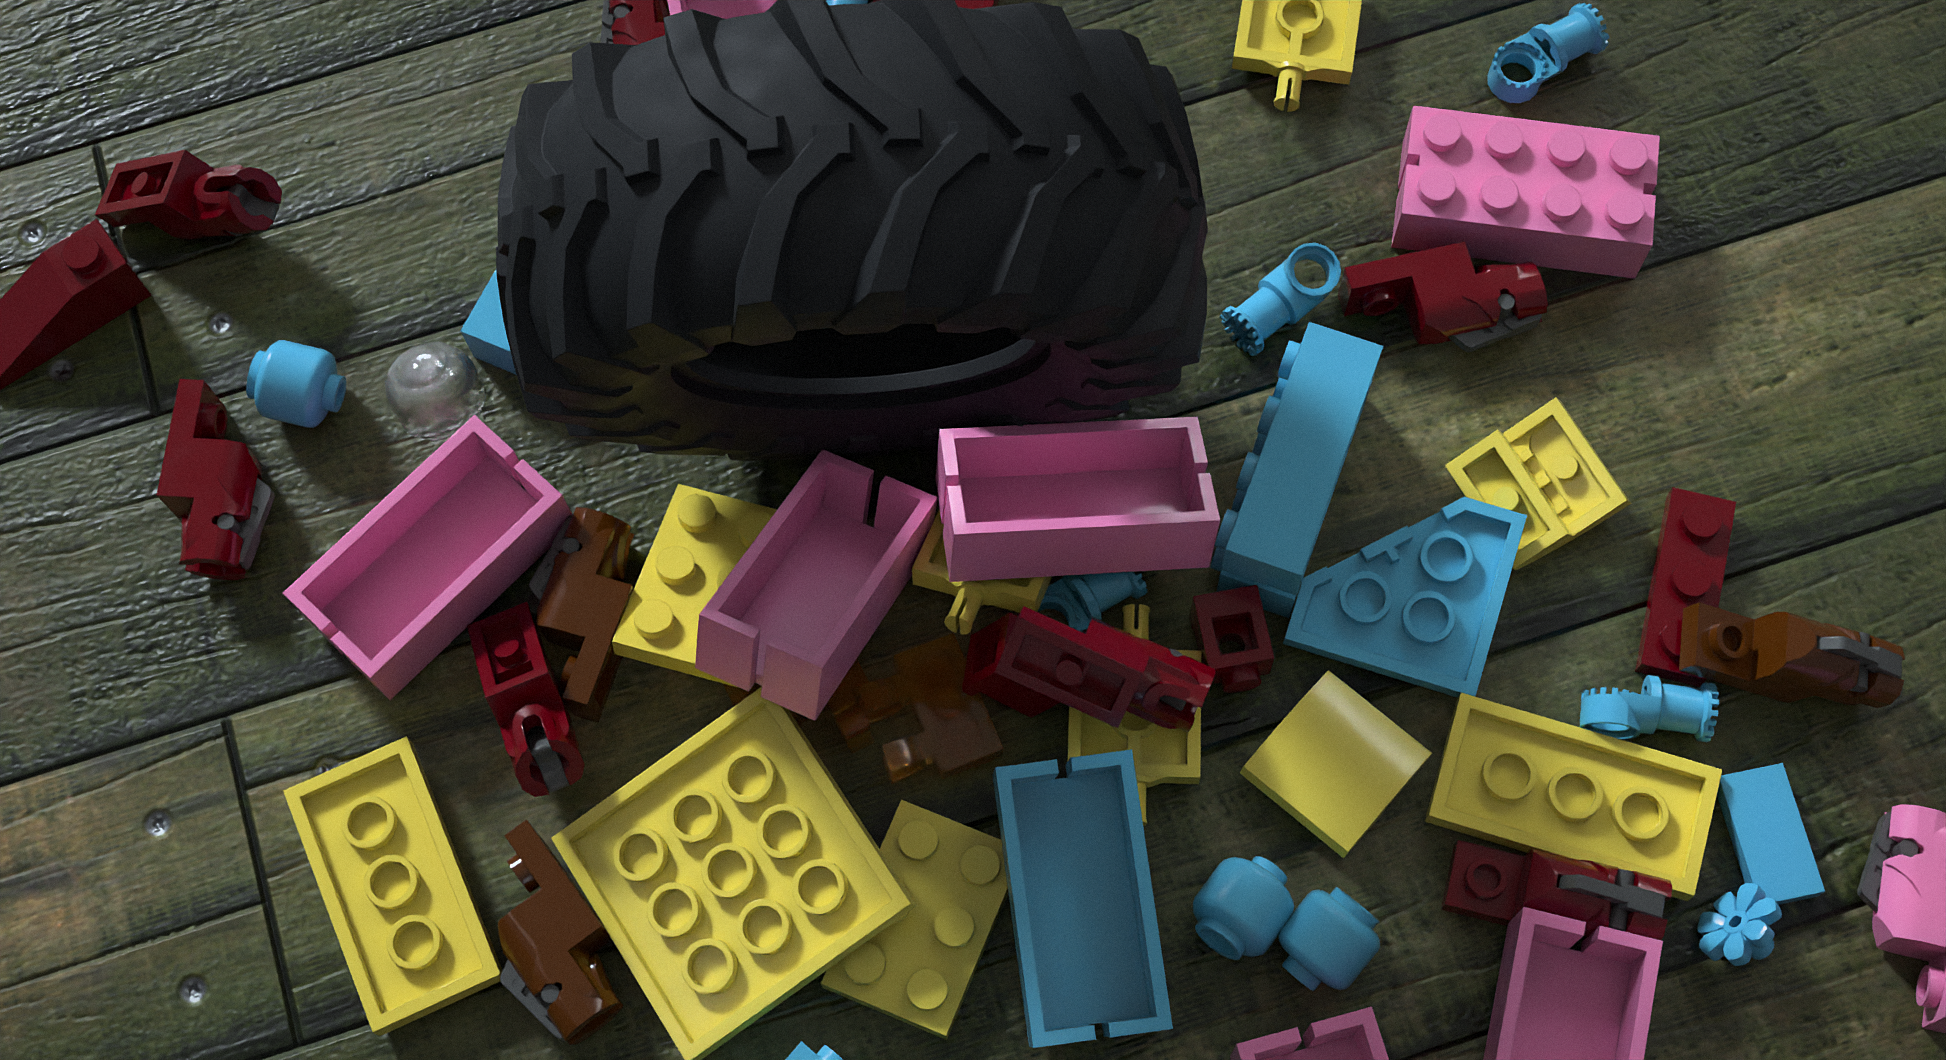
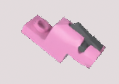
M1901 804L1893 806L1891 812H1885L1878 820L1869 848L1870 852L1857 889V895L1873 909L1872 929L1877 948L1894 954L1929 961V965H1925L1922 968L1916 986L1917 1004L1924 1007L1922 1028L1946 1033V813L1923 806Z

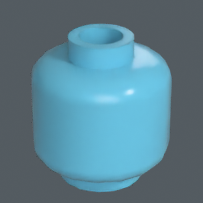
M279 340L273 343L266 352L260 350L256 353L249 368L246 384L247 396L255 400V405L260 415L307 428H314L319 425L326 417L328 411L338 412L346 391V377L337 375L335 357L330 352L286 340Z
M1255 856L1252 861L1238 857L1223 860L1193 901V913L1198 921L1195 925L1198 936L1210 948L1232 960H1239L1242 955L1248 957L1263 955L1277 938L1294 910V901L1284 886L1287 882L1284 872L1277 865L1260 856Z
M1337 886L1330 894L1323 890H1312L1294 910L1278 935L1282 948L1289 954L1282 966L1312 991H1315L1321 982L1333 989H1346L1354 982L1380 948V939L1373 930L1379 923V920Z

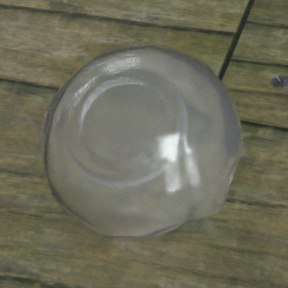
M441 341L411 347L394 360L387 372L385 392L391 409L405 431L417 438L431 441L450 438L472 416L476 415L479 418L486 400L485 387L477 368L462 349Z

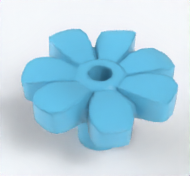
M1745 883L1740 886L1737 897L1731 892H1727L1715 901L1714 907L1718 913L1709 911L1701 914L1697 930L1703 937L1700 940L1699 948L1713 961H1717L1725 956L1733 966L1745 965L1750 961L1751 957L1756 960L1764 959L1774 949L1773 938L1775 933L1769 925L1782 917L1781 908L1773 898H1765L1766 893L1759 885Z

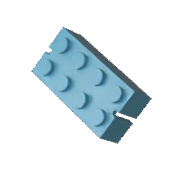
M1312 322L1308 323L1301 344L1289 340L1277 374L1279 379L1273 397H1268L1257 428L1258 436L1252 453L1248 452L1236 485L1238 490L1232 509H1227L1216 538V550L1210 568L1221 572L1216 592L1258 585L1263 609L1287 618L1290 617L1365 405L1383 349L1382 345Z
M1132 749L1071 757L1065 765L1067 778L1055 779L1059 774L1057 759L995 767L992 776L1029 1047L1038 1048L1096 1040L1094 1025H1089L1102 1023L1103 1036L1110 1038L1173 1029Z

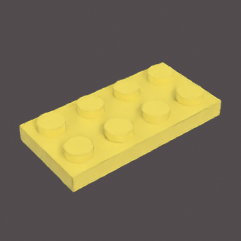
M1460 693L1454 708L1425 822L1526 853L1530 849H1535L1576 860L1594 861L1624 870L1668 879L1672 883L1671 896L1688 901L1695 895L1722 769Z
M407 736L283 790L373 1033L382 1036L500 982L503 970L414 744Z

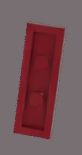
M1672 487L1666 496L1635 672L1659 676L1660 678L1700 687L1706 681V678L1679 671L1683 608L1699 602L1719 608L1736 507L1735 501Z

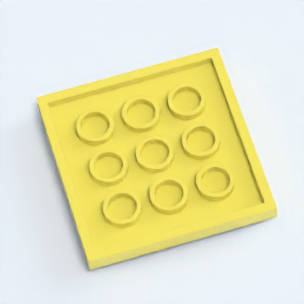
M762 687L551 838L684 1060H702L916 907L909 893L790 711L785 707L762 698Z

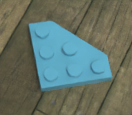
M1462 497L1441 508L1440 512L1410 527L1405 526L1361 548L1359 553L1329 568L1326 566L1304 577L1283 644L1457 698L1460 693L1476 697L1527 515Z

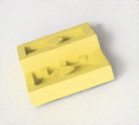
M1557 397L1504 433L1497 429L1445 465L1465 497L1527 515L1513 564L1514 570H1518L1560 548L1631 504Z
M1328 670L1268 736L1243 766L1240 774L1342 858H1345L1380 818L1388 805L1423 767L1432 752Z

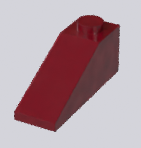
M97 219L43 251L0 299V390L152 296L126 256Z

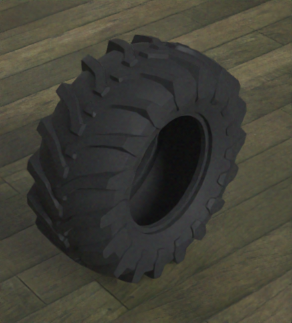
M778 0L764 13L728 19L690 9L663 17L665 35L638 45L588 43L572 53L573 80L528 84L522 95L516 126H512L509 132L498 192L497 283L510 352L527 410L538 419L565 423L569 436L589 441L636 444L639 451L644 453L725 456L728 454L730 460L739 461L804 459V456H818L821 450H826L845 459L889 455V452L914 449L921 453H937L939 429L1013 425L1022 427L1023 425L1072 423L1117 416L1129 411V399L1173 391L1181 383L1182 367L1198 363L1200 360L1207 316V275L1202 254L1208 234V225L1194 142L1187 114L1173 75L1166 66L1150 64L1139 38L1120 29H1072L1062 7L1037 2L969 9L958 7L955 0H879L870 4L828 5L825 0Z

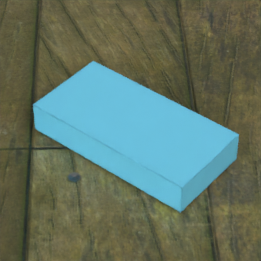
M1783 763L1721 775L1717 797L1744 882L1759 885L1766 893L1765 898H1773L1778 905L1818 897L1823 894L1825 889Z

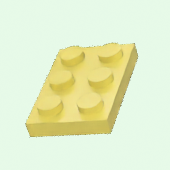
M678 484L613 637L614 654L737 687L695 668L699 614L777 509Z
M901 799L882 842L880 851L909 893L916 907L829 968L823 977L821 985L826 990L947 1040L1008 895L1001 839Z

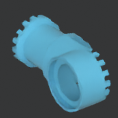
M1578 3L1570 9L1568 16L1551 25L1538 24L1532 27L1528 33L1510 42H1506L1503 47H1499L1487 75L1488 86L1491 92L1499 99L1509 103L1529 101L1537 94L1541 83L1564 72L1568 62L1585 53L1598 54L1605 50L1609 43L1607 41L1609 34L1603 31L1607 29L1606 24H1600L1604 20L1602 15L1596 17L1599 10L1596 8L1592 9V4L1590 3L1587 5L1585 3ZM1508 63H1519L1529 69L1532 79L1526 82L1511 81L1504 76L1501 67Z
M1305 243L1295 248L1283 263L1259 281V290L1237 308L1229 306L1223 310L1220 315L1221 322L1226 327L1224 329L1226 333H1234L1230 337L1232 341L1237 338L1239 339L1236 346L1239 349L1243 348L1244 352L1248 351L1251 356L1257 355L1264 349V341L1285 323L1295 324L1320 304L1339 282L1341 268L1335 253L1328 247L1318 243ZM1309 259L1320 264L1326 276L1324 286L1310 289L1300 284L1294 273L1295 263L1300 260Z
M1140 572L1065 575L1062 579L1048 586L1038 612L1044 609L1060 611L1066 617L1069 627L1083 632L1087 630L1092 617L1102 620L1101 613L1126 598L1132 596L1135 599H1139L1147 593V585L1141 579L1143 576Z
M1647 675L1642 684L1641 694L1629 693V690L1625 689L1620 692L1618 688H1612V694H1606L1607 688L1601 687L1600 694H1597L1596 688H1592L1590 695L1589 690H1585L1581 696L1580 728L1621 740L1636 738L1640 734L1651 735L1656 729L1694 734L1697 741L1710 742L1711 736L1714 735L1713 726H1716L1717 723L1715 719H1711V716H1718V710H1712V707L1719 705V700L1717 699L1719 692L1713 683L1705 682L1700 688L1663 684L1659 676Z

